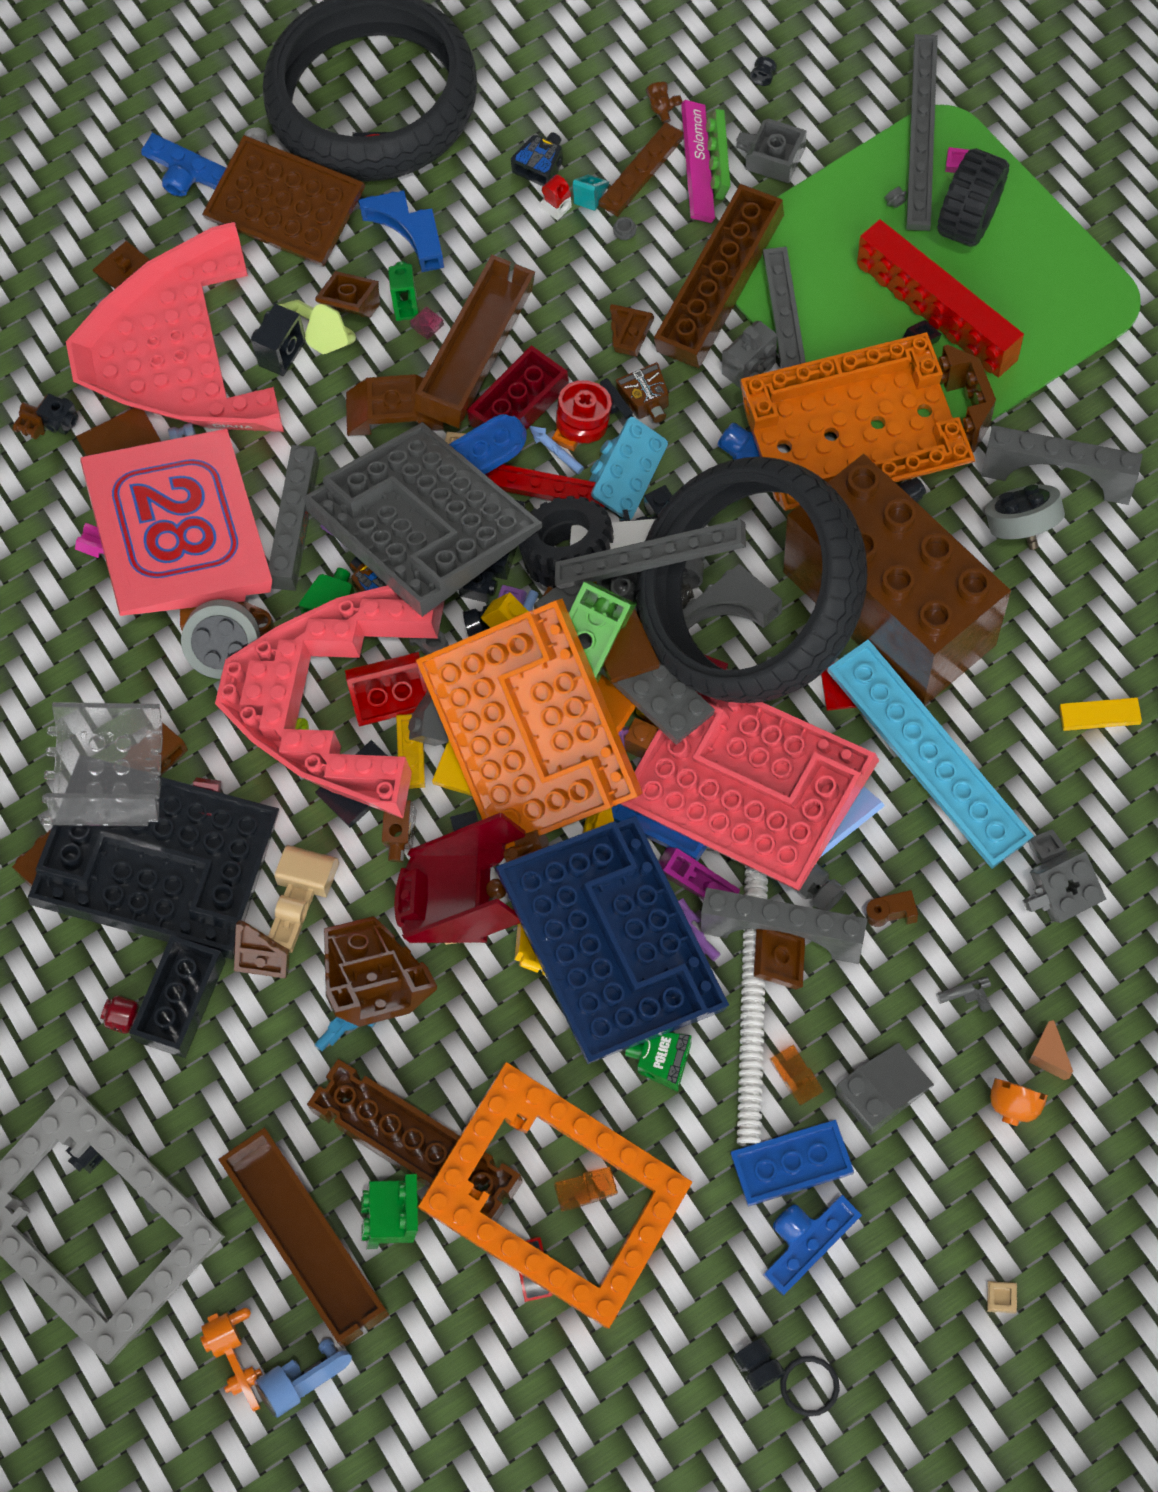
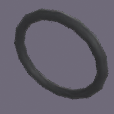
M802 1356L792 1361L785 1368L786 1374L780 1381L781 1394L785 1403L795 1413L806 1417L819 1416L829 1411L836 1403L840 1392L839 1378L834 1368L825 1360L815 1356ZM803 1362H814L822 1365L829 1371L833 1379L834 1391L831 1399L824 1407L817 1410L799 1408L791 1401L787 1393L786 1381L789 1373L795 1366Z

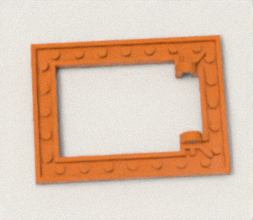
M506 1062L417 1208L606 1329H609L690 1188L692 1181ZM536 1117H538L653 1191L599 1287L593 1285L480 1212L490 1194L485 1191L480 1192L476 1190L474 1184L469 1182L468 1178L504 1119L514 1129L527 1133Z

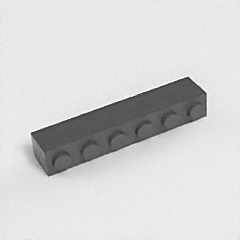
M291 445L269 561L272 589L296 591L310 517V514L306 511L304 496L315 490L320 463L316 447Z

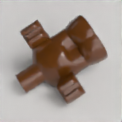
M667 82L653 83L645 90L650 100L651 109L660 115L663 124L665 122L669 123L671 121L669 116L670 110L683 103L681 95L669 98Z

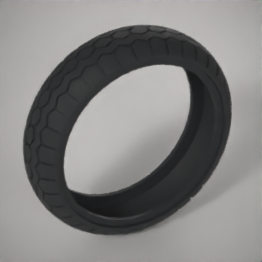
M323 0L301 13L284 29L271 49L263 76L265 110L269 122L282 144L293 155L362 182L398 178L415 172L439 158L456 142L466 127L474 108L477 92L476 66L465 37L449 17L423 0ZM391 36L409 40L434 54L446 68L449 74L446 86L431 109L413 123L386 134L361 137L330 132L305 118L292 103L296 84L313 60L333 46L359 37Z
M746 457L726 461L701 472L676 491L664 505L653 522L645 540H653L704 528L713 517L728 505L747 496L766 492L786 493L793 497L808 514L815 527L822 553V580L814 610L808 622L792 643L773 658L753 667L724 670L710 661L694 642L685 622L681 599L682 579L686 561L638 572L636 588L639 616L647 638L658 659L682 683L703 695L717 700L734 703L764 702L786 696L806 686L821 675L840 655L850 640L862 612L867 587V559L862 534L853 513L843 498L824 479L807 468L782 459Z

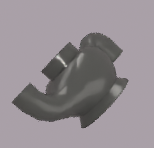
M439 631L437 639L409 638V644L411 646L418 645L425 656L449 646L445 635L441 631Z

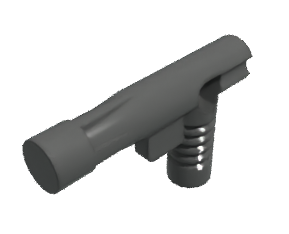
M987 976L936 994L940 1004L964 996L966 1003L977 1000L982 1012L992 1009L984 991L985 988L991 986ZM978 984L980 989H975L973 986Z

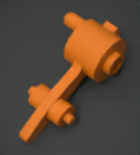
M242 1308L231 1315L225 1313L219 1316L216 1313L207 1318L208 1323L201 1326L204 1334L200 1337L206 1352L212 1351L216 1358L226 1354L235 1375L226 1379L228 1385L224 1389L226 1393L232 1392L234 1396L243 1391L254 1412L261 1407L252 1386L255 1385L254 1381L263 1374L260 1368L255 1370L253 1366L243 1370L234 1352L235 1348L242 1345L235 1325L248 1319L251 1311L248 1308Z

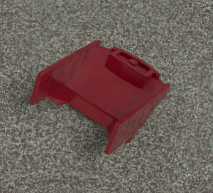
M498 813L411 848L407 853L410 856L406 868H401L394 899L396 923L401 927L402 937L409 943H487L488 935L520 924L516 912L499 899L489 901L486 886L490 881L491 867L501 863L504 859L506 844L524 838L526 831L503 813Z

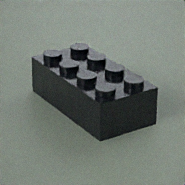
M171 935L129 1032L137 1043L186 1058L226 962L221 951Z

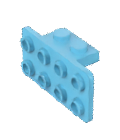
M635 417L628 418L620 435L610 441L607 440L600 449L601 457L593 464L590 470L592 475L589 481L596 482L591 496L622 518L623 510L628 509L629 517L632 519L667 448V440Z

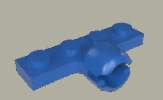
M154 133L150 135L141 150L143 156L168 168L162 178V186L168 193L176 197L186 195L191 185L195 182L202 183L215 190L226 170V167Z
M731 423L718 441L719 448L730 454L734 460L746 457H760L752 432H748L737 423Z
M840 1195L816 1220L810 1219L798 1205L788 1207L773 1224L774 1230L786 1241L788 1247L762 1275L781 1295H785L862 1215L843 1195Z

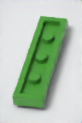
M715 109L712 117L708 118L706 123V131L709 132L707 147L711 153L709 169L712 170L710 185L711 189L714 190V199L723 200L731 186L724 110Z

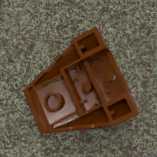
M374 916L324 928L326 998L336 1017L361 1027L410 1014L437 990V984L428 967L423 962L419 963L406 946L402 947L395 940V936Z

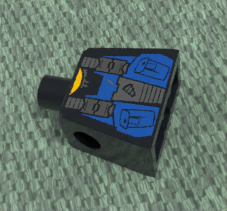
M551 132L546 139L533 135L511 157L512 173L544 186L554 175L558 174L562 165L563 151L559 145L562 141L561 137L554 132Z

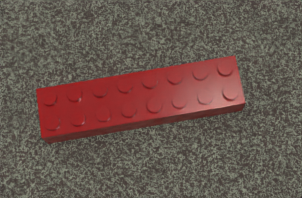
M879 219L860 236L857 259L860 269L865 273L868 272L876 279L879 285L889 289L898 300L910 306L915 314L921 315L930 325L946 335L951 343L957 344L964 352L980 358L983 368L988 373H992L999 378L1018 361L1024 333L885 222Z

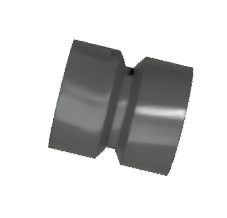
M819 864L814 866L798 892L805 899H812V905L816 909L830 911L843 897L846 888L836 879L830 880V874Z

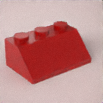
M419 652L345 670L346 681L359 727L395 718L396 715L411 714L415 711L428 691L416 662L420 658Z

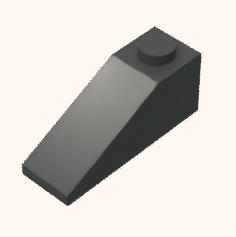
M428 690L409 721V740L438 746L448 743L449 738Z

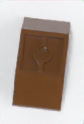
M944 345L942 356L939 357L943 373L940 384H944L946 392L963 388L966 399H970L972 406L967 407L966 417L963 418V428L971 450L975 452L991 425L996 398L980 358L951 345Z
M416 374L369 377L346 392L347 436L372 435L371 424L418 421V424L423 422L431 430H443L444 424L439 420L414 411L415 393L423 380V377Z

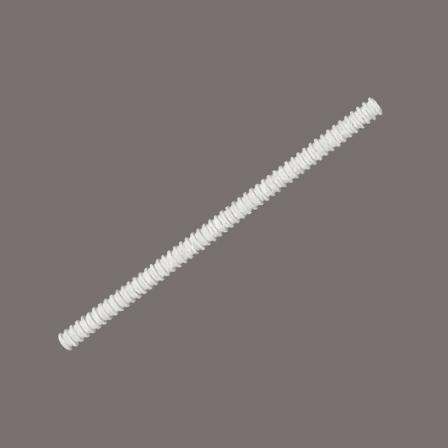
M745 865L747 870H745L746 886H744V891L746 893L744 895L768 899L766 894L768 892V887L766 886L768 879L766 877L768 876ZM744 929L745 933H743V938L745 939L743 941V947L745 948L742 951L744 955L742 957V962L744 963L742 965V970L744 971L742 979L744 980L741 984L743 987L741 990L743 995L741 998V1003H743L741 1011L743 1013H741L740 1017L743 1020L740 1022V1027L743 1028L740 1030V1035L743 1037L740 1038L742 1046H740L739 1050L742 1053L739 1055V1060L742 1061L739 1063V1068L742 1070L739 1071L741 1079H739L738 1083L741 1086L738 1088V1093L741 1094L738 1096V1101L741 1104L738 1105L740 1112L737 1117L740 1119L737 1122V1126L740 1128L737 1130V1135L740 1136L737 1139V1144L743 1147L751 1146L746 1145V1143H752V1145L761 1143L759 1137L762 1134V1131L759 1130L762 1127V1123L759 1122L762 1119V1114L759 1112L762 1111V1106L760 1105L762 1097L760 1095L763 1093V1089L760 1088L763 1085V1081L760 1079L763 1077V1072L760 1070L763 1069L761 1061L764 1058L761 1055L764 1052V1048L761 1046L764 1044V1039L761 1037L764 1036V1031L762 1030L764 1022L762 1020H764L765 1015L762 1012L765 1011V1007L762 1004L765 1003V998L762 996L765 995V990L763 989L765 982L763 979L754 977L756 929Z

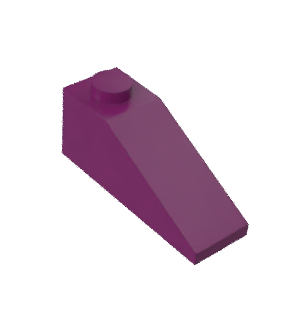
M666 848L658 861L667 879L703 900L706 888L737 894L740 892L739 888L678 848Z

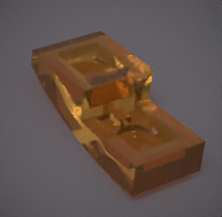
M794 1045L769 1059L800 1106L824 1092L812 1070L807 1068Z
M610 1167L586 1172L580 1177L556 1182L554 1185L562 1212L592 1204L618 1194Z

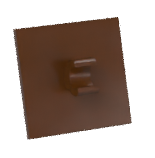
M125 241L93 269V272L116 289L150 259L128 241Z

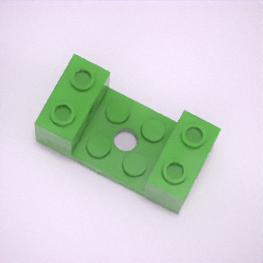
M586 581L583 583L569 615L578 637L582 633H587L592 637V645L589 648L583 649L598 683L602 676L600 671L620 629L626 627L636 603L591 581Z

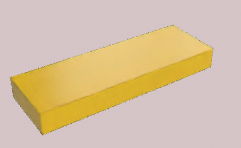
M1138 697L1064 703L1059 706L1063 731L1140 725L1142 722Z
M412 714L396 715L398 757H405L412 771L409 789L426 788L424 743L409 740L410 731L408 725Z

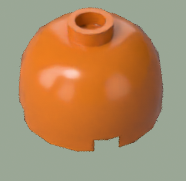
M998 1078L994 1079L990 1095L992 1107L1003 1116L1002 1121L1018 1126L1019 1121L1031 1122L1041 1114L1048 1097L1044 1093L1032 1091V1089Z

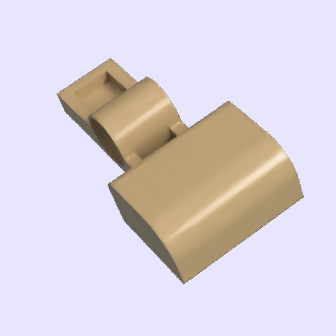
M290 845L285 847L275 871V880L277 885L287 888L284 895H281L278 899L275 919L268 937L289 949L290 953L294 950L313 896L317 895L327 898L339 866L338 858Z

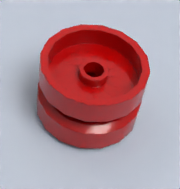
M588 380L567 384L561 390L558 397L557 429L562 436L573 442L592 443L599 440L606 434L609 426V415L612 407L610 394L598 383Z

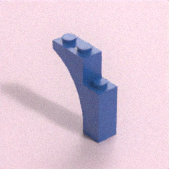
M404 191L359 199L363 221L385 225L401 234L413 247L420 263L421 272L445 268L432 209L409 213Z

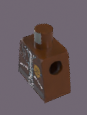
M657 362L616 379V390L636 418L642 419L650 415L654 423H659L666 418L663 409L669 406V395Z
M411 800L406 801L403 818L387 812L383 814L382 842L386 848H389L388 861L404 862L405 849L410 850L413 848L417 810ZM398 832H402L399 836L395 837Z

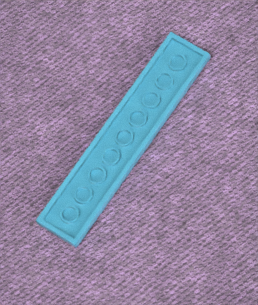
M869 640L828 667L827 672L991 869L1034 837Z

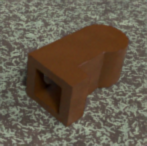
M912 890L871 900L866 907L867 922L874 927H881L888 921L905 918L906 924L917 923L918 911Z

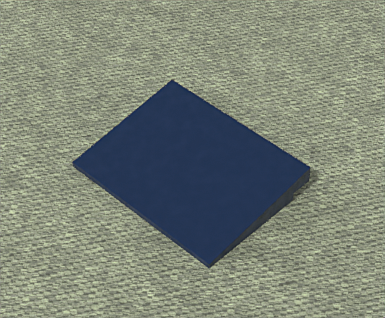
M636 816L618 823L616 821L496 866L495 870L587 1064L721 1013L729 1006Z

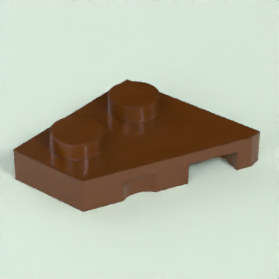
M611 304L610 312L614 350L618 353L637 357L654 321V315L650 312Z

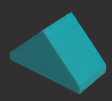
M589 174L574 179V204L596 211L599 200L605 194L610 181Z

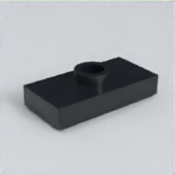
M606 378L600 381V385L611 396L612 407L610 414H615L624 426L626 420L633 417V412L611 381Z

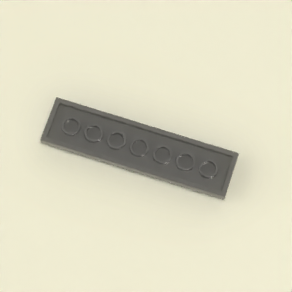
M582 584L564 589L555 587L534 603V609L563 598L569 613ZM582 633L579 636L583 648H589L592 645L589 634ZM659 659V669L612 683L676 745L714 715L715 709L695 690L671 674ZM602 667L600 673L608 679L606 672Z

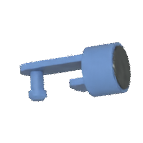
M324 1339L320 1342L318 1349L328 1359L300 1376V1367L294 1360L283 1367L276 1366L254 1381L256 1390L270 1413L278 1418L301 1403L300 1398L344 1370L352 1359L349 1352L346 1350L337 1352L334 1348V1342L331 1339Z

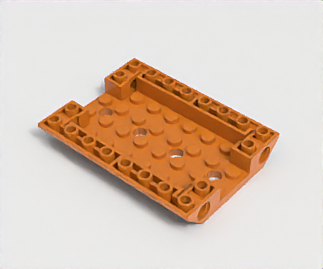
M927 332L740 379L745 414L760 457L777 458L798 464L814 472L826 482H829L863 453L894 482L975 462V457L959 417H952L940 382L943 373ZM919 409H927L930 412V416L922 417L917 411ZM875 420L881 421L884 427L876 429L871 425V422ZM833 432L837 435V439L829 441L825 438L824 434ZM780 444H786L791 450L783 453L777 447ZM773 492L775 500L785 511L800 505L793 497L786 493Z

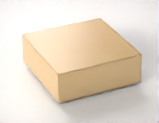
M988 1281L987 1312L1016 1314L1017 1283Z

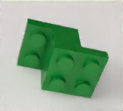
M405 1174L403 1181H369L367 1190H363L361 1196V1213H366V1218H363V1224H361V1241H366V1249H378L380 1243L414 1242L418 1232L417 1174Z

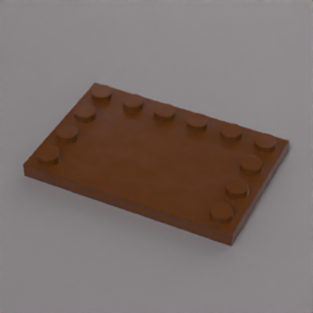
M243 135L202 215L205 219L220 225L235 222L237 232L324 267L366 186L359 180Z

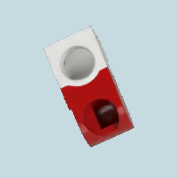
M556 174L542 187L544 199L540 202V208L556 220H559L571 208V193L566 180Z

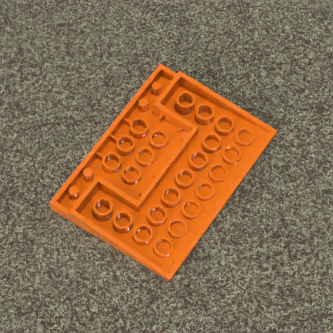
M563 598L416 660L482 820L495 814L503 813L524 829L526 833L537 830L540 836L643 794ZM515 842L506 844L505 849L515 846Z

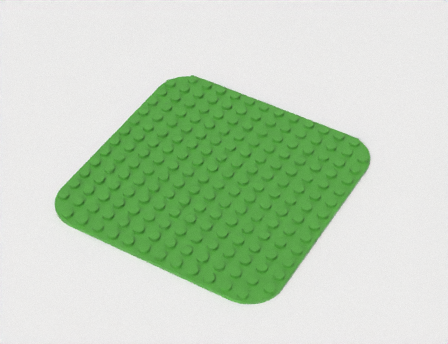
M935 105L930 231L906 230L911 114L779 195L777 198L783 200L784 217L766 249L787 247L805 361L810 362L902 339L907 328L926 320L921 315L915 314L905 302L898 300L889 289L879 285L873 276L868 272H863L857 264L860 236L879 219L885 222L1024 333L1019 358L1014 365L999 378L985 370L996 398L991 420L993 421L1126 333L1138 317L1141 298L1139 289L1131 276L973 114L951 105ZM949 147L969 150L977 148L1006 159L1010 165L1005 188L995 214L983 238H981L976 246H966L941 236L937 231L938 218L943 201L955 174L945 172ZM900 187L902 191L907 192L904 197L906 201L901 206L894 208L893 206L888 207L886 205L887 201L884 197L893 189ZM762 254L735 305L751 323L761 321L775 332ZM939 331L942 334L939 341L932 344L938 362L939 357L942 356L944 345H951L964 351L957 344L951 343L941 331ZM940 384L952 417H959L964 427L963 418L966 417L967 407L972 406L970 399H966L963 388L946 392L944 384ZM919 409L917 411L922 417L930 416V412L927 409ZM875 420L871 422V425L876 429L884 427L881 421Z

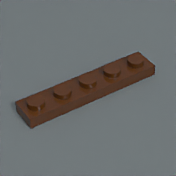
M665 122L600 198L599 206L618 217L683 141L684 132Z

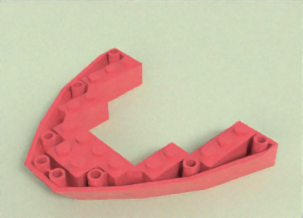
M388 585L329 601L275 627L225 659L215 704L252 743L298 776L331 792L403 818L412 775L405 757L340 754L341 745L334 731L295 729L311 656L360 658L364 636L437 639L445 600L423 617Z

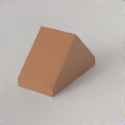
M1054 1020L1049 1021L1029 1063L1066 1080L1072 1075L1073 1069Z

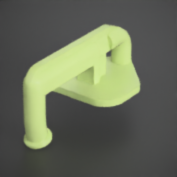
M300 300L279 304L309 319L305 332L306 342L311 348L322 354H327L350 345L356 340L355 333L344 326L340 313L326 304H318L314 308Z

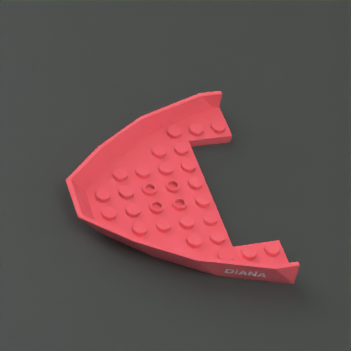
M235 222L211 227L146 262L105 297L66 341L73 382L121 404L209 429L284 432L273 387L227 398L203 286L248 276Z

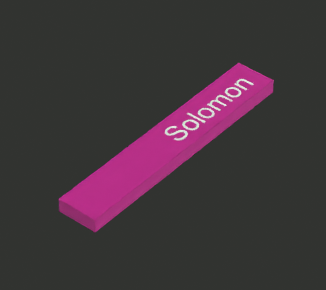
M684 100L681 108L691 219L712 223L715 220L713 189H711L710 185L712 177L711 170L709 169L710 154L707 147L706 109L704 104Z

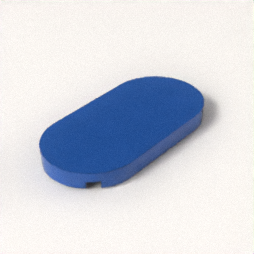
M501 414L493 417L449 445L483 474H487L514 458L522 450L526 441V429L517 417Z

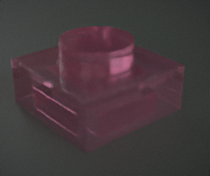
M426 306L410 321V325L428 340L444 325V321Z

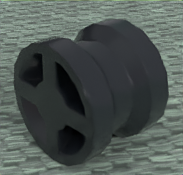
M758 57L754 63L755 68L751 71L750 78L760 86H768L773 80L777 64L769 57Z

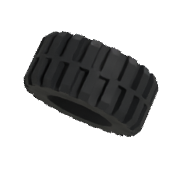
M977 148L971 149L965 154L953 176L940 211L937 231L941 236L969 247L979 244L995 214L1005 188L1010 167L1006 159Z
M567 496L566 499L558 497L554 498L552 502L547 503L546 501L540 504V508H534L530 512L542 522V528L519 544L524 566L530 577L545 587L552 586L555 588V562L611 549L610 543L614 541V531L608 512L600 504L593 500L589 502V499L579 497V499H576L574 496ZM573 525H580L587 529V534L580 541L565 547H554L562 541L571 539V527Z

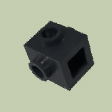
M49 393L36 411L37 415L42 418L43 425L53 433L58 431L64 435L76 425L79 417L73 402L63 397L61 399Z

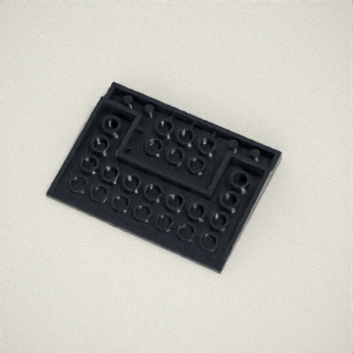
M80 755L37 864V874L28 894L29 904L166 942L173 935L219 950L225 958L233 959L235 955L236 924L239 920L244 922L246 920L278 818L279 808Z

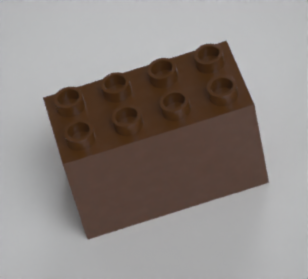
M863 453L827 482L843 498L853 513L862 534L866 552V595L860 618L851 638L858 645L869 640L925 706L996 646L1011 590ZM799 505L787 516L783 573L816 604L822 580L821 546L811 519L802 506Z

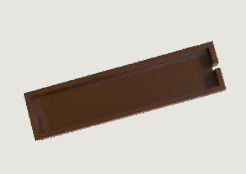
M491 254L415 393L414 411L456 428L460 427L467 414V409L474 401L533 289L535 271L515 264L512 282L508 280L511 262Z
M265 1127L218 1159L342 1349L364 1334L361 1330L364 1326L370 1330L390 1316Z

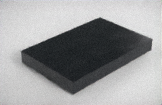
M372 740L355 754L388 756ZM323 787L315 791L316 795L349 828L372 808Z

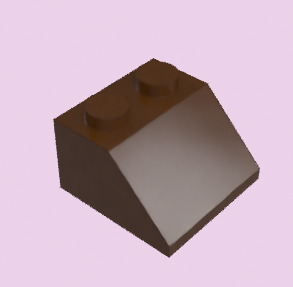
M335 271L315 297V301L319 304H326L338 311L371 318L380 305L379 281Z

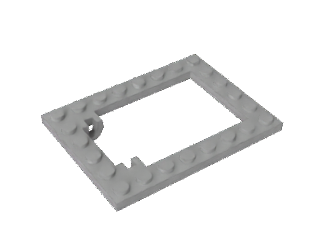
M72 1085L62 1093L0 1161V1255L105 1364H110L225 1237ZM58 1142L69 1146L72 1149L70 1153L77 1158H80L92 1146L183 1237L109 1321L16 1227L29 1213V1208L22 1200L11 1193Z

